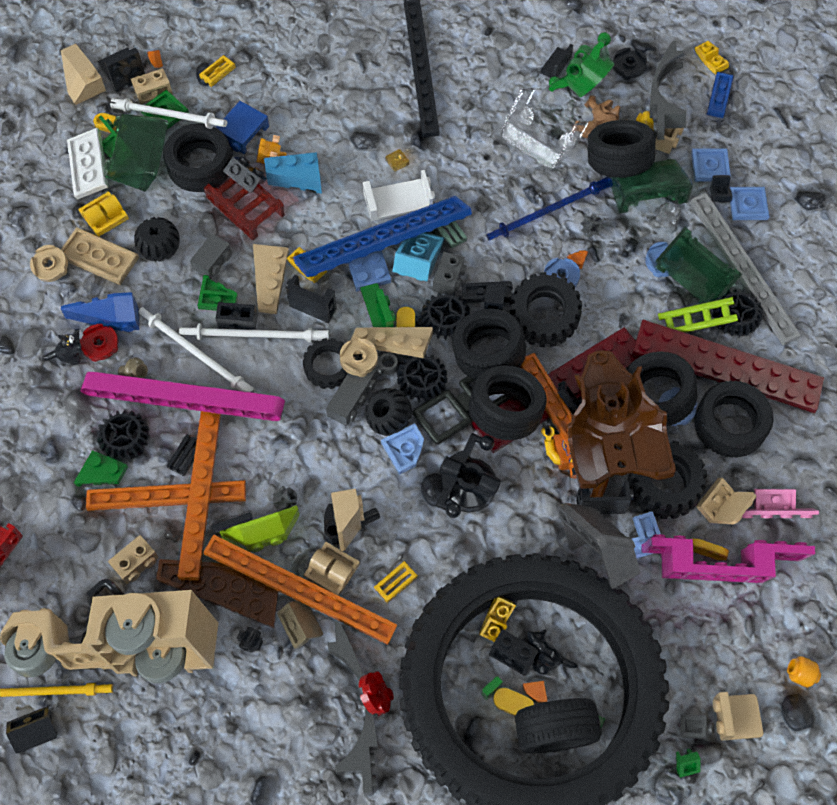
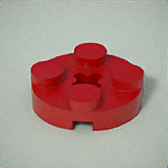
M95 324L84 330L83 336L80 339L81 350L92 361L105 360L118 351L119 340L112 327ZM96 340H104L101 345H95L97 343Z
M379 671L363 675L358 684L359 688L362 687L363 694L360 695L363 705L372 715L377 713V716H381L390 710L391 701L394 699L393 691L387 687Z

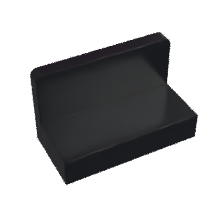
M570 44L566 50L557 47L541 68V74L549 78L559 76L572 58L574 45Z
M49 706L7 722L6 735L16 754L57 738L56 730L51 722Z

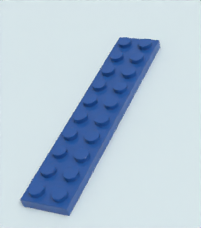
M453 196L294 256L293 259L306 277H313L320 272L332 270L341 264H348L359 257H366L372 252L382 251L385 247L400 244L409 238H415L419 234L431 232L440 226H447L453 221L465 219L466 216L472 215V211L457 196Z

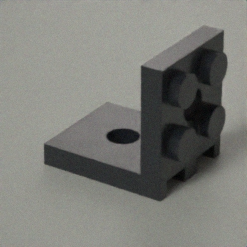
M136 47L131 50L125 48L98 61L100 68L116 93L119 92L118 88L122 86H133L132 78L145 74Z

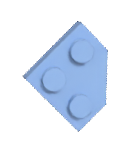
M415 423L381 440L383 448L399 475L416 467L424 444V438Z

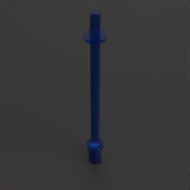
M607 176L597 182L592 181L588 188L510 224L505 225L501 222L499 223V229L486 234V237L489 241L501 235L507 238L511 230L587 195H598L600 191L613 186L612 180Z

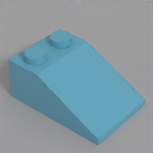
M425 232L415 238L402 241L395 253L392 272L402 276L413 277L419 281H428L443 245L444 237Z

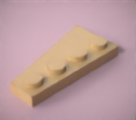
M253 244L258 311L261 313L277 314L289 248Z
M356 328L351 340L363 338L372 342L376 350L424 358L433 335V328Z

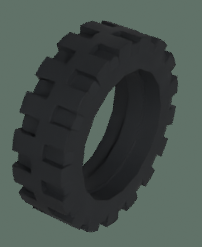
M323 338L322 341L317 340L313 342L314 344L308 346L307 352L303 356L304 373L307 379L312 381L314 386H320L322 389H326V387L334 389L335 386L340 387L348 374L343 367L336 374L326 376L316 372L312 364L314 359L323 352H335L340 355V350L344 343L342 341L338 342L334 338H331V340Z

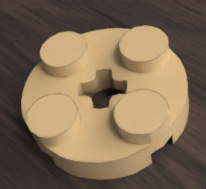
M44 245L35 251L36 254L30 260L32 273L41 281L53 282L67 274V256L61 249L53 245ZM48 260H51L53 262V264L50 267L45 266V264L48 263Z
M358 338V340L354 341L350 340L340 350V364L351 375L364 377L374 370L377 365L378 354L374 344L369 340ZM362 354V360H356L354 357L355 355Z

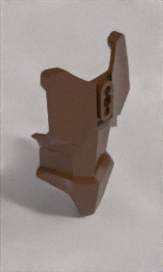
M604 350L589 354L582 376L575 375L577 387L582 393V403L568 424L567 435L572 462L580 488H596L613 475L623 476L627 473L643 475L657 480L674 477L676 470L667 435V412L661 410L645 394L640 378L642 366H638L632 375L622 366L612 352ZM619 462H622L624 468L619 467Z

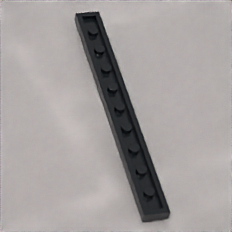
M404 0L422 138L439 136V125L420 0Z

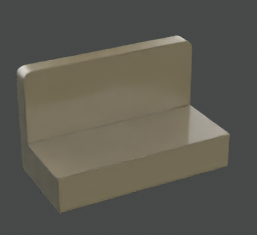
M300 601L288 602L277 612L294 649L301 648L310 639L323 635L308 605Z

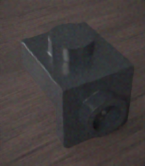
M730 175L712 176L710 192L714 202L724 203L732 201V193L729 187Z

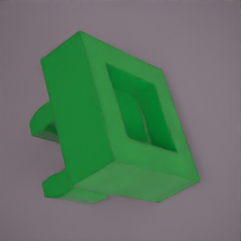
M687 749V754L683 756L680 755L679 751L676 752L677 773L680 778L701 771V758L698 752H692L691 749Z

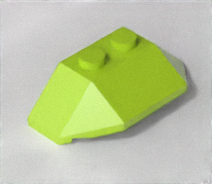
M296 505L221 530L220 534L222 539L246 551L259 552L266 546H276L287 540L300 516L299 510Z

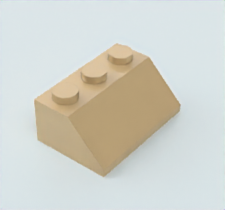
M356 488L331 493L340 551L346 550L361 529V521H364L362 497L357 495Z

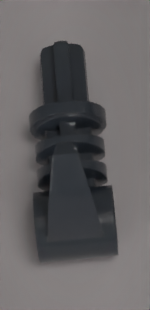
M329 503L324 514V534L328 543L338 544V534L335 536L328 534L331 530H337L333 504ZM377 508L364 512V521H361L360 530H365L364 525L380 519Z

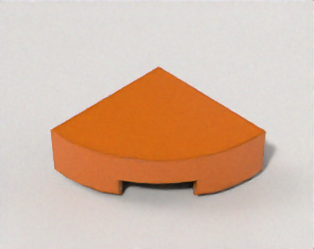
M159 50L147 52L149 60L155 68L163 67Z
M580 250L568 255L567 258L573 260L582 269L588 251Z
M544 681L523 684L525 693L531 699L538 703L548 702Z

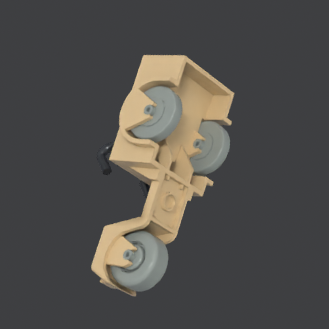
M102 579L86 593L92 599L86 636L81 644L69 642L67 625L52 610L42 608L39 611L21 610L20 612H13L0 633V642L6 646L4 656L7 665L23 677H36L45 673L57 659L68 670L89 668L112 669L116 674L130 673L132 676H137V673H139L145 680L151 683H164L176 677L183 667L188 673H193L195 669L213 668L218 621L192 590L124 594L112 580ZM105 587L113 594L111 596H96Z

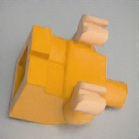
M273 135L272 142L266 141L263 138L260 139L257 163L265 164L264 158L286 156V152L280 151L281 146L278 144L280 136Z

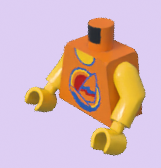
M549 426L550 433L546 435L545 428H542L541 434L546 437L544 443L547 456L554 464L559 466L560 470H570L571 478L577 479L570 450L561 435H554L555 430L551 426Z

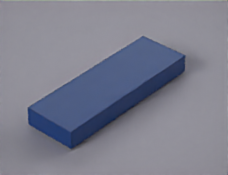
M717 72L706 115L719 118L724 117L733 75Z

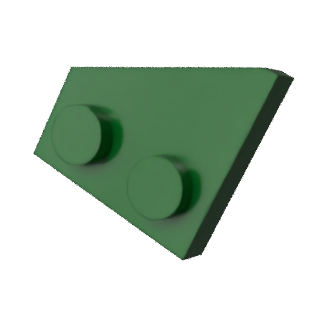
M203 275L197 305L198 309L217 311L218 302L237 303L238 295L235 291L227 289L223 284L216 283L209 276Z
M92 450L76 477L74 484L76 486H82V484H119L128 466Z

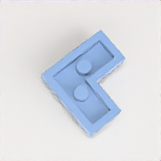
M653 511L632 518L639 536L632 538L635 544L634 551L637 559L653 554L642 553V544L653 537V535L661 534Z

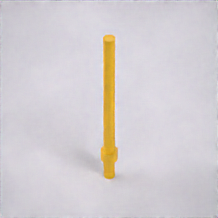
M96 683L75 686L0 688V697L66 694L95 696L97 693H113V684L97 685Z

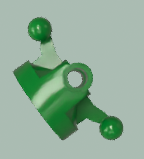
M607 32L600 33L597 38L598 43L593 49L588 45L579 46L574 54V59L570 61L566 69L567 75L562 78L558 76L551 77L549 79V90L553 92L568 86L578 97H582L591 91L614 66L613 60L608 55L604 57L599 56L601 49L610 44V34Z

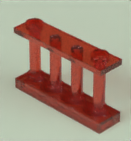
M232 178L219 188H213L210 184L205 186L206 198L252 241L258 237L257 226L273 213L277 212L281 217L285 216L282 201L275 199L260 184L253 191L258 197L241 210H237L234 204L249 193L246 189H241L230 199H225L222 196L225 191L237 183ZM263 201L270 206L253 221H249L245 216Z

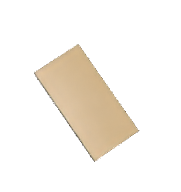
M77 227L61 249L66 254L68 263L120 286L139 259L137 253Z

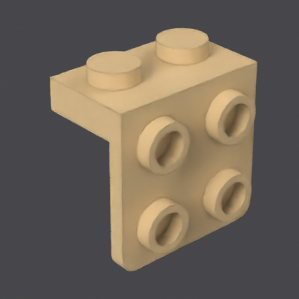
M717 478L696 507L709 523L733 525L738 523L745 511L752 506L756 495L754 492H734L723 478Z
M719 692L714 697L713 709L717 715L716 728L718 734H720L721 741L761 738L763 736L756 695L728 696V692Z

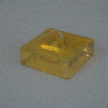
M401 149L385 156V160L394 172L409 165V160Z

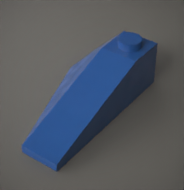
M132 292L108 294L105 299L100 300L96 297L92 298V302L89 303L80 301L61 306V311L66 319L92 325L103 324V326H109L118 331L132 332L133 330H139V308Z

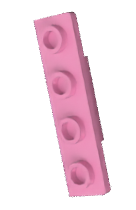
M754 489V494L756 495L754 508H748L742 515V518H753V515H760L761 518H773V515H780V518H793V515H800V518H813V515H819V510L814 508H796V489Z

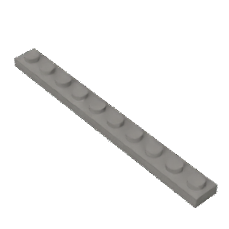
M705 193L690 200L691 206L747 292H751L752 298L757 297L756 302H761L762 315L781 344L784 346L799 339L801 335L708 194Z

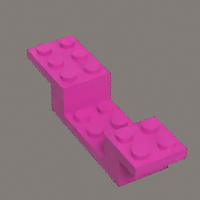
M656 534L642 544V553L662 554V578L764 583L776 577L775 560L802 561L815 555V546H807L805 542L787 545L786 541H776L774 544H768L766 540H755L753 544H748L746 548L741 550V563L735 564V566H727V563L724 562L707 565L705 561H696L693 564V539H686V536L681 535L666 538V535Z

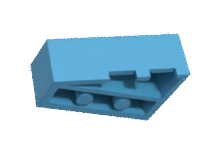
M317 152L264 158L268 185L284 188L296 187L303 191L309 189L322 194Z

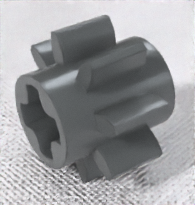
M592 214L591 217L584 216L585 219L583 222H580L583 226L581 231L584 234L587 233L589 237H592L593 234L599 235L601 229L604 228L600 224L603 220L599 217L597 218L595 214Z
M282 486L276 489L277 492L273 493V504L280 511L297 504V494L290 487L286 489Z

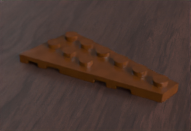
M159 559L157 581L181 591L192 590L200 599L275 629L279 591L227 565L213 562L201 563L199 580H179L177 576L180 560Z

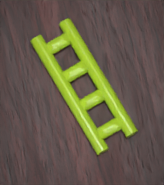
M733 297L658 313L659 321L665 320L666 327L684 333L738 321L737 314L731 315L729 305L734 304ZM721 307L723 317L712 319L710 309ZM702 311L704 321L693 323L691 314ZM684 315L685 325L674 327L673 318Z

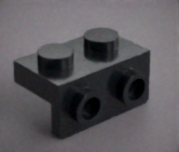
M243 156L232 157L224 169L225 174L250 193L255 190L257 185L264 184L267 178L263 176L264 172L257 167L253 168L249 165L250 161Z

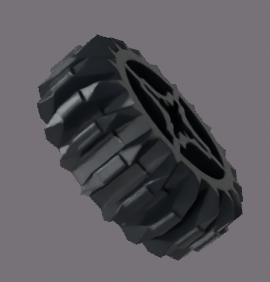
M735 289L733 292L728 290L726 293L720 294L716 300L733 297L734 304L729 306L731 315L737 314L738 321L718 325V329L723 328L724 334L731 332V337L735 333L740 337L742 334L747 336L749 333L755 332L763 319V309L760 308L761 302H756L757 297L752 298L751 292L745 294L744 289L741 292ZM721 307L712 309V317H723ZM747 318H751V320H749V321H747V322H743V320H746Z
M447 291L444 295H441L439 292L437 297L432 295L431 300L427 299L425 305L422 306V324L425 327H432L433 335L437 334L436 337L438 339L441 336H444L445 340L447 336L452 338L457 325L466 316L470 315V307L467 306L466 300L462 301L461 295L455 297L454 292L451 295H448ZM432 317H435V319L438 320L440 324L434 321Z
M425 353L424 358L409 356V360L404 359L403 365H399L397 384L400 391H404L406 396L410 395L411 401L415 397L418 402L421 401V398L428 401V397L435 398L436 395L442 393L441 390L446 388L445 384L448 382L446 377L447 370H444L445 365L444 363L440 364L439 358L434 360L433 354L427 357ZM417 368L416 371L411 372V374H409L410 371H412L413 369ZM433 380H436V382L433 385L427 387L429 383L433 382Z
M124 409L123 413L120 414L116 410V415L114 416L109 413V419L103 418L104 425H99L98 427L100 431H97L96 435L98 436L97 443L100 445L99 448L106 456L109 457L111 455L112 459L118 457L120 461H123L124 457H127L128 460H131V455L134 454V456L138 457L137 452H144L143 446H148L147 439H150V434L148 433L150 428L147 426L146 420L142 419L140 414L136 415L134 411L128 414V411ZM138 428V434L136 438L133 439L132 436L135 433L134 430ZM113 431L114 436L112 437V441L109 443V437L111 432Z

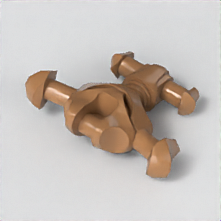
M590 95L584 105L586 108L591 107L593 109L594 119L585 126L580 121H575L572 128L573 130L577 129L580 131L582 137L588 139L591 131L598 125L619 120L621 107L617 105L613 109L612 100H607L598 105L596 103V96Z

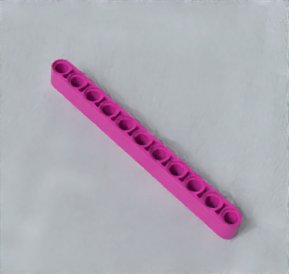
M87 372L81 387L82 393L93 397L270 421L281 420L285 400L278 396L99 372Z

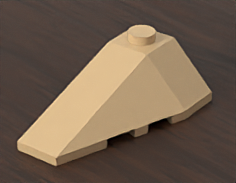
M77 44L61 50L67 92L75 105L106 91L98 71Z

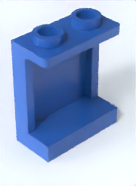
M239 101L223 119L227 120V126L216 127L227 137L229 145L234 151L245 154L247 152L246 145L260 129L266 131L269 128V121L267 115Z

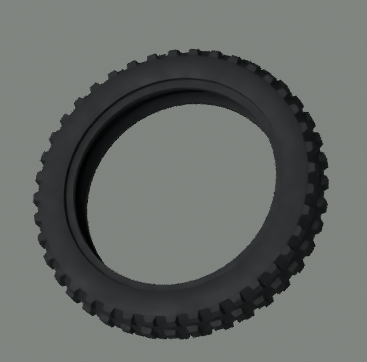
M533 553L526 554L525 557H522L521 554L507 555L505 560L497 557L486 561V565L483 563L468 568L467 573L462 572L451 580V584L447 583L436 592V597H433L423 608L424 613L420 615L419 619L415 620L412 626L413 631L405 644L407 649L405 657L401 658L400 669L403 670L402 678L399 679V689L403 690L400 707L401 711L406 713L404 725L406 731H411L413 741L411 744L415 752L420 751L422 754V764L426 770L432 769L436 777L435 781L441 787L446 785L452 797L458 801L460 799L465 800L467 805H605L612 800L614 802L618 801L623 797L622 791L626 787L632 788L639 781L637 775L639 772L648 769L651 764L648 760L650 755L658 751L661 744L658 741V737L664 733L666 727L663 717L669 711L670 704L665 699L666 694L669 692V681L664 679V674L667 671L666 661L660 658V653L662 652L658 640L653 639L652 634L654 631L649 621L642 619V610L636 604L632 605L629 602L630 597L622 589H612L608 579L605 577L600 578L598 572L587 566L581 568L580 563L574 560L561 561L558 556L546 555L545 558H542L541 554ZM502 596L510 601L543 600L564 606L588 620L610 645L619 664L623 679L624 703L618 729L607 749L587 766L573 773L554 778L533 779L511 775L492 767L477 757L454 730L448 718L441 691V672L444 660L459 632L473 618L489 609L494 598Z

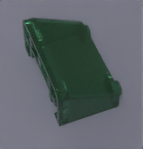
M121 114L116 116L114 126H116L118 132L113 155L110 160H106L104 165L106 170L105 177L146 192L158 173L168 121L156 117Z
M675 159L654 162L647 171L636 176L625 178L609 177L619 214L627 213L630 205L634 204L635 207L638 206L639 201L671 196L672 201L677 198L679 204L687 203L693 189L690 178Z
M684 227L655 260L657 264L655 268L663 274L666 272L699 300L698 304L720 300L740 278L742 273L736 268L734 270L730 267L728 268L729 265L722 262L698 242L696 237L692 239V232Z

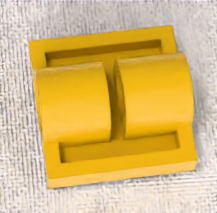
M109 191L78 209L98 237L129 219L115 195H111Z

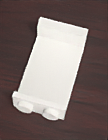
M421 170V179L372 189L370 181L362 182L363 194L371 221L408 214L432 205L433 201H435L434 191L430 190L431 180L429 176L426 177L425 170Z

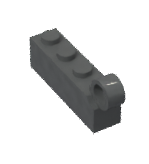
M392 353L378 355L376 367L364 377L348 373L326 407L327 416L345 426L350 421L353 422L357 416V409L359 406H363L367 399V393L369 390L372 391L374 389L378 375H391L397 371V357ZM362 354L359 355L357 360L363 359ZM389 360L392 361L394 365L391 367H385L383 366V362Z

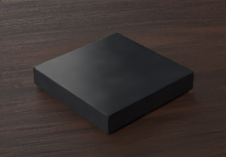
M251 510L213 522V531L216 533L252 520Z

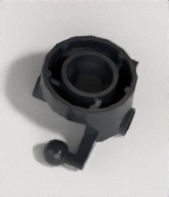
M471 433L463 451H459L450 457L446 456L439 471L442 473V493L435 506L445 510L450 518H457L461 511L470 513L484 509L491 503L499 489L501 480L496 477L490 465L481 459L471 457L476 442L485 451L491 450L494 447V439L489 435L481 437ZM466 474L475 475L479 478L480 483L478 486L468 484L463 481L461 476Z

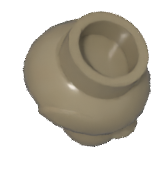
M130 358L126 365H122L118 369V375L144 378L148 373L147 366L140 358Z

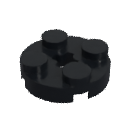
M623 48L616 52L613 59V68L624 80H630L631 78L641 76L645 72L647 58L638 49L634 51L630 50V48Z

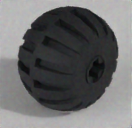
M152 217L150 220H144L137 227L134 235V244L137 251L145 259L155 262L158 260L160 262L164 261L165 258H171L179 248L180 235L175 225L169 220L157 217V219Z
M385 388L375 392L372 398L370 397L367 401L365 417L368 425L374 432L390 436L403 430L404 426L407 427L410 423L408 420L412 417V406L403 392L397 389Z

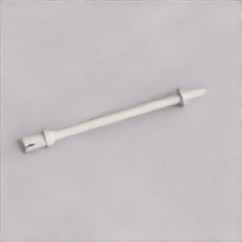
M112 98L111 101L116 102V104L110 103L113 109H120L127 113L135 110L205 123L208 129H212L215 125L227 126V120L215 118L213 113L201 116L136 104L128 98Z
M143 307L139 309L138 313L149 321L148 325L150 328L158 327L231 382V388L242 392H256V389L246 383L242 376L231 374L163 323L159 313L153 315Z
M198 323L197 328H179L180 335H197V340H201L202 335L300 338L310 343L317 340L322 341L323 338L329 340V330H312V328H308L305 331L202 328L201 323Z

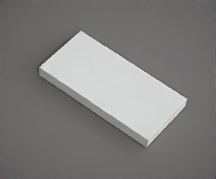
M95 128L68 139L67 144L74 197L78 200L108 188L101 131Z

